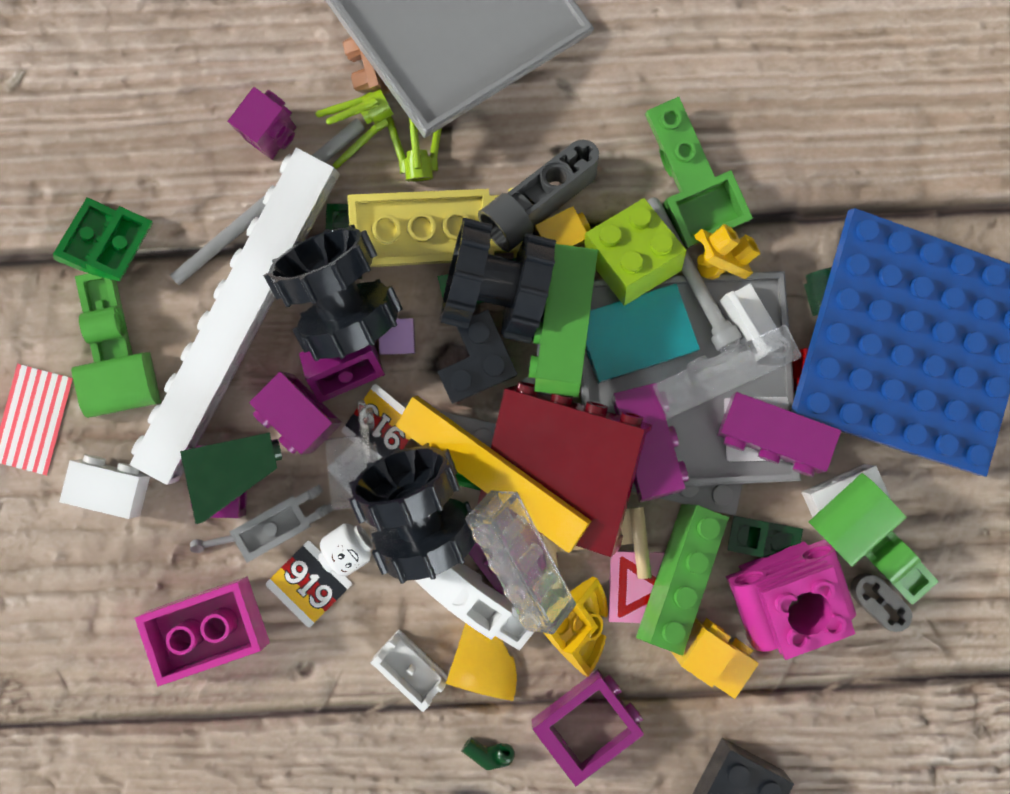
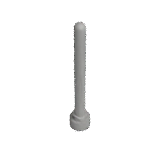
M655 197L650 198L647 202L684 246L660 200ZM686 251L682 272L713 327L711 330L713 335L711 340L716 350L721 351L737 343L743 337L736 325L732 326L730 321H725L688 251Z

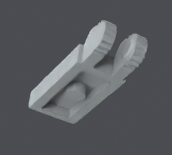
M320 484L296 498L294 496L288 498L230 531L247 563L311 527V523L334 511L331 504L323 505L316 509L314 513L305 517L300 509V504L307 500L311 501L323 492Z

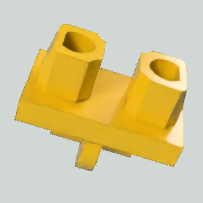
M723 224L713 234L701 229L694 235L696 240L704 245L705 249L703 254L697 258V268L702 277L713 280L727 271L746 279L753 273L748 263L760 255V250L752 237L745 234L739 239L732 227Z

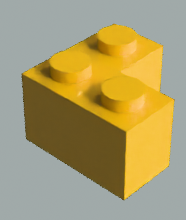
M707 617L704 622L695 618L683 656L671 652L681 667L710 687L715 685L734 699L759 665L751 656L752 648L737 638L730 642L731 636Z

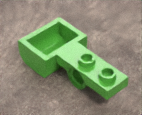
M680 97L647 110L645 116L660 147L659 153L663 166L668 175L674 178L680 192L667 198L663 203V207L685 248L688 249L701 243L694 236L701 229L713 234L723 224L733 229L751 221L753 217L732 170L719 176H714Z
M89 273L75 276L83 311L79 316L80 331L86 343L90 344L94 363L74 366L71 369L78 403L83 415L86 418L160 404L161 399L150 352L134 355L132 353L117 281Z
M863 473L808 521L851 567L866 556L912 605L939 582L921 563L920 558L893 532L907 517Z

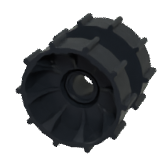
M463 218L449 267L439 320L443 324L468 329L477 300L503 306L501 334L504 335V338L531 344L532 337L537 328H539L546 299L549 295L548 291L555 264L556 240L525 233L523 242L517 252L516 260L488 254L492 224Z
M354 224L345 228L326 229L323 233L312 236L302 242H296L295 246L287 250L280 257L273 259L269 272L263 275L275 299L281 298L286 307L309 302L314 304L307 311L300 313L301 318L298 321V325L292 329L304 353L309 351L314 361L336 357L343 359L350 353L368 345H374L375 341L382 337L389 329L398 325L396 322L398 312L403 310L393 287H386L381 283L380 279L356 284L355 281L364 273L371 271L370 265L372 264L373 257L377 256V253L367 231L360 232L355 228Z
M429 443L402 450L397 448L395 452L373 463H367V468L359 474L355 481L349 482L353 495L349 502L358 523L366 522L377 529V532L371 534L376 547L372 554L381 574L388 573L392 577L399 579L401 584L407 580H420L429 577L431 580H434L436 575L447 571L458 563L463 564L465 562L464 558L471 551L474 544L480 542L475 528L477 522L469 502L462 503L451 498L455 491L460 490V486L455 476L458 472L449 449L442 451L438 448L430 447Z

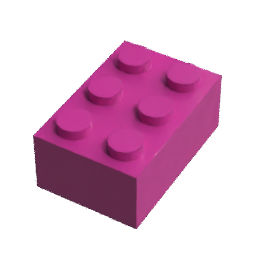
M248 576L153 608L134 618L157 687L260 652L270 643Z

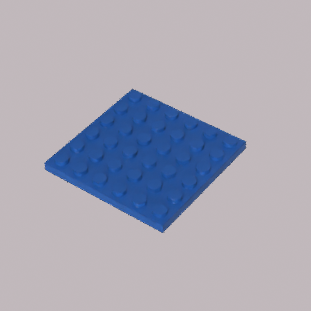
M856 208L848 210L790 412L842 430L841 432L977 476L987 477L1010 395V264Z

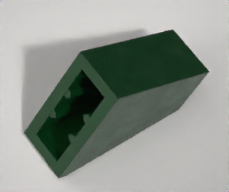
M269 432L180 451L195 524L205 522L277 469L276 461L282 460L278 439L271 440Z

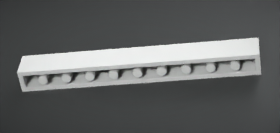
M297 147L292 155L288 154L284 158L280 167L282 175L276 186L272 185L266 192L263 200L265 207L260 217H255L247 229V236H249L243 249L239 248L233 255L230 262L232 270L227 280L223 279L218 284L213 296L216 301L210 312L206 311L200 318L197 329L200 331L195 341L190 342L183 350L181 355L183 363L178 373H174L168 379L164 388V392L167 394L161 405L158 404L154 407L148 418L150 426L145 436H140L132 448L131 453L134 457L129 465L166 485L179 481L184 472L180 451L197 447L275 299L263 275L269 272L273 259L280 257L287 250L295 246L296 242L306 240L340 175L334 167Z

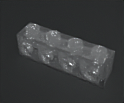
M491 490L465 518L472 531L473 539L484 552L490 569L499 579L504 588L505 596L511 601L519 615V621L522 626L531 632L553 635L574 609L576 603L518 492Z

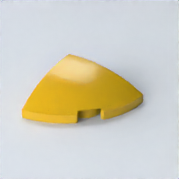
M591 577L561 598L537 623V626L557 650L587 677L594 670L606 641V636L601 634L603 630L601 616L608 617V606L604 590L598 578Z
M465 623L446 684L474 693L513 701L517 685L514 656L509 655L503 640L496 636L490 640Z

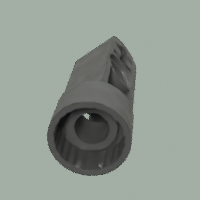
M589 140L573 142L511 191L502 193L478 212V218L480 222L493 225L491 230L492 241L502 250L510 252L523 241L525 233L532 234L536 224L544 221L591 184L597 176L599 160L597 146ZM556 181V182H560V183H562V184H561V185H552V184H550V183Z

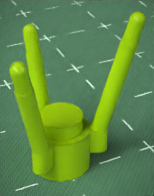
M381 89L374 93L371 91L362 97L316 111L315 115L318 118L338 113L326 119L328 125L359 113L362 114L367 124L375 123L332 166L338 169L378 131L389 126L386 118L393 115V112Z
M393 117L386 118L389 124L387 127L399 161L400 174H405L406 181L408 182L432 180L433 171H438L437 158L442 128L433 133L430 156H428L427 150L420 149L418 129L409 118L412 150L406 152V158Z

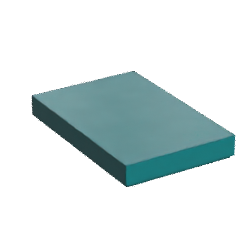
M677 283L647 292L625 306L619 301L590 310L586 351L598 384L700 350Z

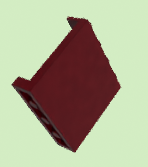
M518 382V385L505 388L491 449L591 520L576 546L612 557L621 547L623 535L620 532L645 436L652 429V425L643 422L644 417L635 413L623 411L621 415L607 412L608 406L601 403L587 401L586 405L573 402L572 396L535 392V384ZM481 489L476 513L542 534Z

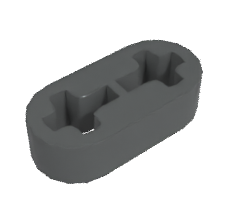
M862 573L853 579L850 587L851 595L881 626L893 632H900L909 627L912 621L911 609L881 578L873 574ZM864 583L871 585L875 583L872 590L879 596L877 600L868 595L862 596L865 593L862 587ZM886 604L896 610L899 609L897 611V615L900 617L898 621L888 620L890 615L883 608Z

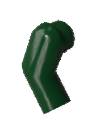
M473 737L467 740L461 750L462 753L485 770L506 767L513 762L515 757L514 748L509 744L500 743L484 747Z

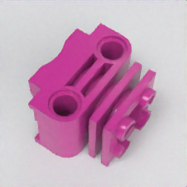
M825 539L811 545L803 541L800 544L787 547L776 554L739 565L740 571L725 576L746 632V638L757 651L765 652L778 649L783 658L788 660L856 634L851 621L855 618L856 611L836 550ZM803 594L802 598L799 600L798 603L789 607L792 601L795 602L797 600L796 597Z

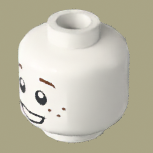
M345 523L321 539L320 548L322 553L318 555V558L327 572L334 571L340 576H348L370 561V550L373 549V543L360 525L354 527L351 524Z

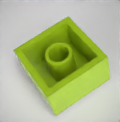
M645 198L585 233L584 248L598 249L596 270L624 306L682 271L687 250Z

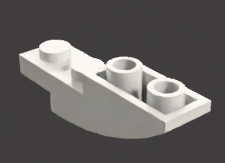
M456 564L447 571L436 575L434 580H431L430 577L415 580L445 608L490 640L496 636L520 651L538 628L539 618L483 583L482 575L464 564Z

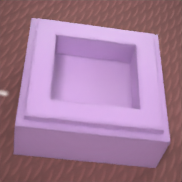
M397 319L398 325L389 329L379 338L380 355L415 354L414 319Z

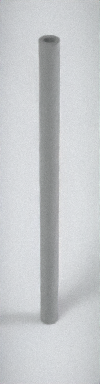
M357 118L354 119L312 156L326 163L363 132L365 127ZM265 195L170 274L172 279L178 285H181L243 233L255 217H260L265 207L263 204Z

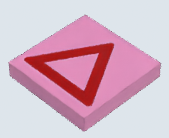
M618 550L610 557L609 622L641 623L665 552H649L652 577L648 579H638L635 551Z

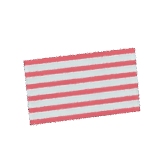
M17 364L0 426V464L47 476L73 378Z

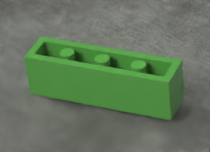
M555 244V264L548 291L549 295L543 310L545 311L544 322H540L539 328H537L534 334L533 344H540L539 356L531 355L528 378H535V392L572 397L579 396L598 249Z
M681 504L636 635L637 639L683 656L729 517L699 505Z

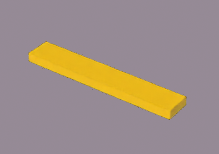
M418 395L411 398L396 424L398 429L422 446L429 443L430 447H435L442 451L449 449L458 473L566 552L570 553L591 523L590 519Z

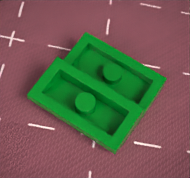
M86 197L53 253L54 260L95 276L121 281L150 230L153 221L121 206L114 210Z

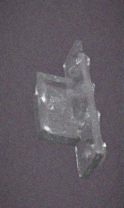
M782 325L743 344H740L739 340L731 342L719 349L721 354L709 360L706 355L687 363V370L656 383L653 386V390L666 417L672 418L798 360L801 357V353L788 327Z
M357 400L360 435L325 439L332 510L352 508L349 499L353 495L349 482L355 481L359 474L367 468V463H373L378 460L376 442L369 443L368 429L375 428L373 408H366L364 400ZM369 525L371 543L374 544L371 534L377 532V529Z

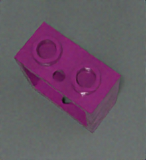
M598 669L531 720L532 730L575 787L644 735L639 724L643 721L640 713L631 702L627 705L623 703L618 696L622 690L610 674L604 677ZM600 690L628 728L581 763L553 725Z

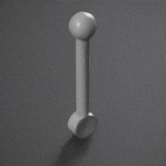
M230 535L207 541L200 539L192 540L190 542V551L200 553L204 551V548L234 542V539Z

